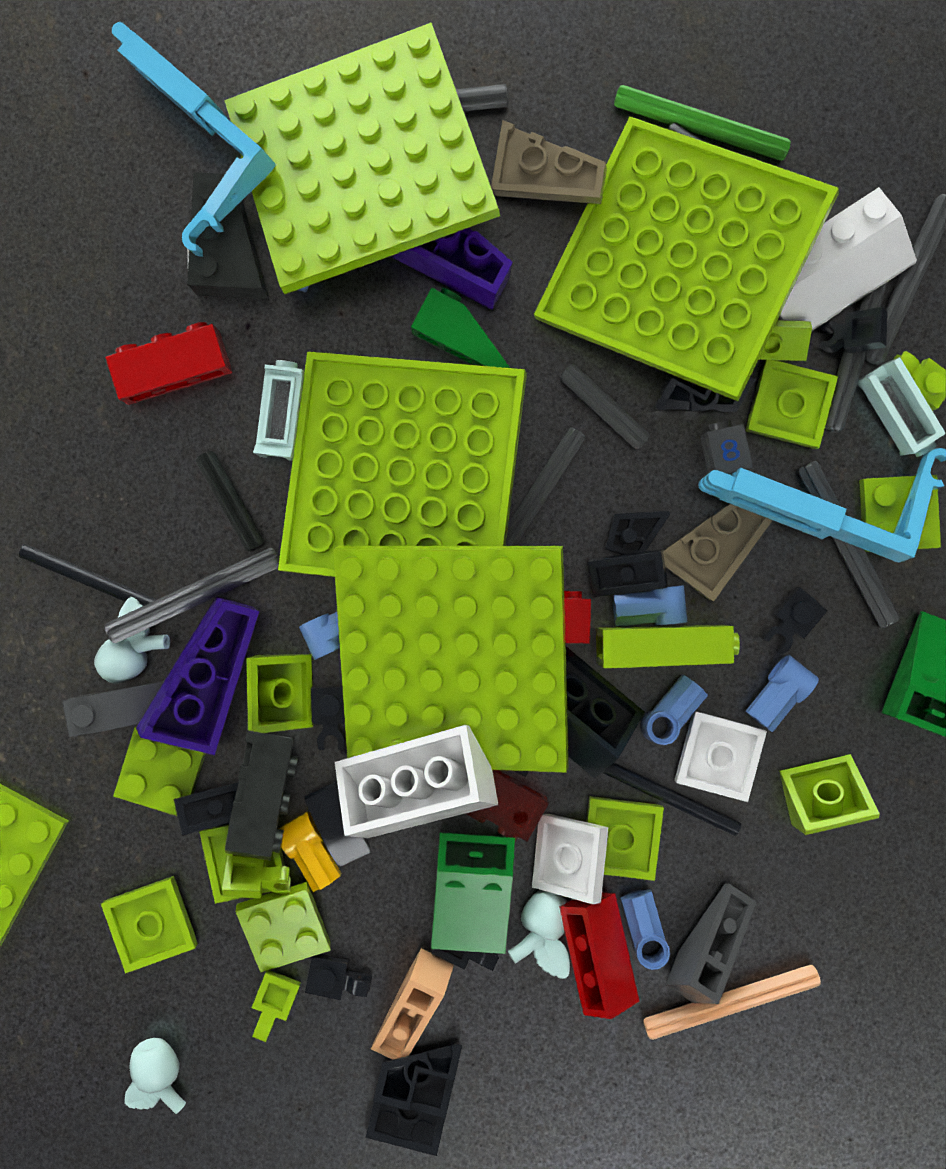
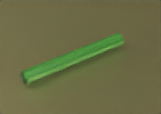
M620 85L614 100V105L617 108L669 125L677 123L688 131L776 160H784L790 149L791 141L788 138L626 85Z

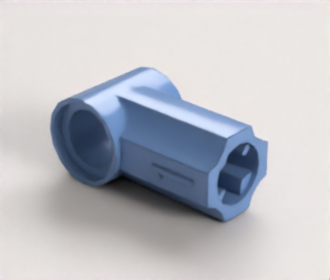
M684 585L670 586L648 592L612 595L615 626H631L645 623L668 625L688 622Z
M337 612L331 615L329 613L324 614L299 626L314 660L340 649Z
M786 655L776 664L769 674L768 684L745 711L771 732L775 730L796 703L802 702L811 694L819 681L816 675L791 655Z
M682 674L654 709L643 716L640 724L643 736L656 744H671L677 739L682 726L706 699L708 694L698 684ZM663 717L668 724L667 731L663 736L656 737L652 731V724L657 718Z
M637 890L620 897L632 938L633 949L640 964L651 970L660 969L665 966L670 957V948L665 940L652 890ZM657 941L660 943V948L656 954L647 956L642 953L645 943Z

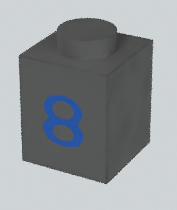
M731 420L709 425L710 431L700 436L708 473L713 470H719L726 474H732L737 472L739 468L745 470L753 468L744 424L732 426Z

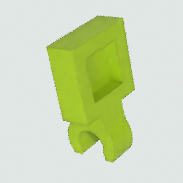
M904 351L902 355L896 354L894 359L901 358L931 410L938 409L946 398V369L930 358L923 360L920 364L919 360L907 351Z
M227 856L222 885L223 897L261 898L263 888L278 894L290 893V867H266V862L263 859Z
M271 970L266 971L252 1005L253 1009L262 1012L252 1037L266 1042L275 1019L287 1020L301 982Z

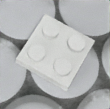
M695 711L690 720L674 781L682 785L748 802L767 731Z
M549 813L539 814L532 888L590 904L601 903L609 827Z

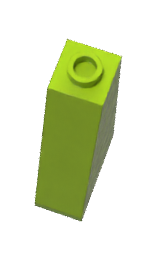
M734 626L595 627L596 664L602 668L734 663V655H738L740 650L739 635L734 633Z

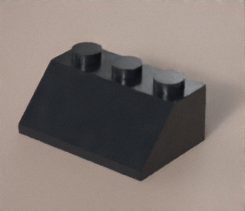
M566 647L568 757L593 778H596L619 759L645 711Z

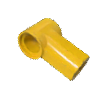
M306 812L278 828L284 830L281 848L290 859L294 858L313 892L325 888L341 876L342 873L324 844L310 812Z

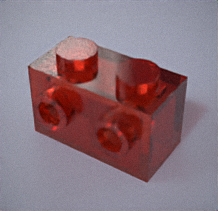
M492 770L498 805L466 814L481 823H485L486 819L499 826L497 831L505 837L515 838V842L518 837L527 842L546 810L549 801L545 795L500 770Z

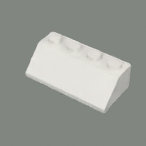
M879 187L824 223L778 320L811 321L813 331L916 263L917 259L903 217Z
M468 725L335 762L345 836L371 838L498 805L492 767Z

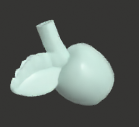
M128 598L122 606L118 618L142 607V605L139 604L140 602L136 598ZM150 628L118 643H112L108 639L99 648L95 656L94 665L96 670L109 683L119 684L129 681L146 668L147 651L169 648V636L167 634L148 636L150 633Z
M538 890L528 900L521 914V922L530 933L519 944L508 950V954L515 964L533 952L534 958L537 959L536 963L546 973L549 972L550 975L557 976L560 979H565L569 976V954L565 945L559 940L565 932L559 906L567 903L565 898L554 893Z
M150 1038L139 1043L133 1049L130 1059V1075L133 1082L125 1093V1104L129 1108L148 1110L153 1108L161 1098L177 1114L185 1106L186 1102L171 1086L179 1072V1060L174 1050L162 1038Z

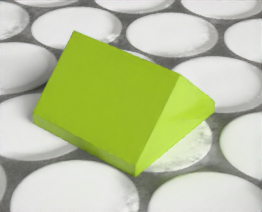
M312 654L255 655L246 658L248 730L268 733L313 727L311 711Z
M851 754L780 771L791 824L804 835L879 818L880 813Z

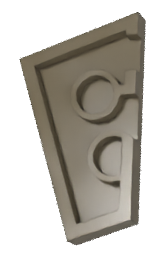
M502 120L491 183L494 196L601 204L607 172L606 162L568 146L563 148L545 141L541 135L534 132L528 134L516 129L514 124Z
M729 503L663 550L665 568L705 598L714 602L773 520Z

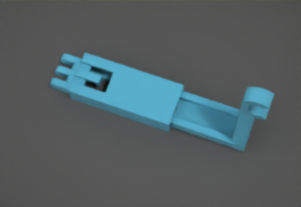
M117 22L112 27V34L122 43L118 49L121 55L144 78L211 136L216 132L243 156L241 159L238 157L235 159L205 205L182 233L184 246L193 254L203 257V249L196 244V239L208 226H211L216 232H224L220 221L268 176L276 164L258 144L227 119L228 117L203 90L125 24Z
M936 448L922 457L894 533L845 515L846 508L743 468H739L737 472L732 473V476L719 470H713L699 481L698 486L701 491L720 498L719 500L820 539L831 536L899 563L915 557L932 490L944 486L942 480H936L931 476V468L935 458L940 462L946 461V449Z

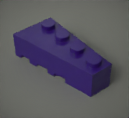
M470 228L390 256L492 310L509 280L513 264L510 259L479 232L472 231Z
M215 597L137 725L136 729L140 738L215 755L257 621L258 610L249 605Z

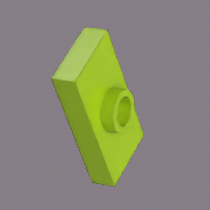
M777 320L759 359L806 361L812 333L811 321Z

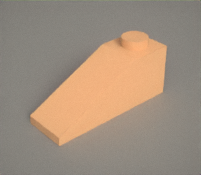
M422 948L420 949L386 1015L371 1050L392 1060L410 1055L445 995L454 964Z

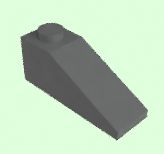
M164 681L62 700L69 737L139 724Z
M729 883L724 884L679 950L665 985L693 1003L719 1004L757 902Z

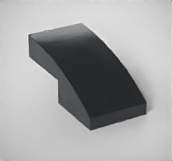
M337 781L304 796L313 821L338 868L371 853L370 844L366 838L344 835Z

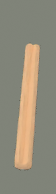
M808 965L724 992L719 1004L690 1003L658 1013L644 1019L645 1030L648 1037L654 1040L818 987L821 984L819 973L813 965Z

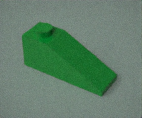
M431 287L411 326L412 335L470 365L510 368L467 307L460 302L461 297L446 288L438 291Z

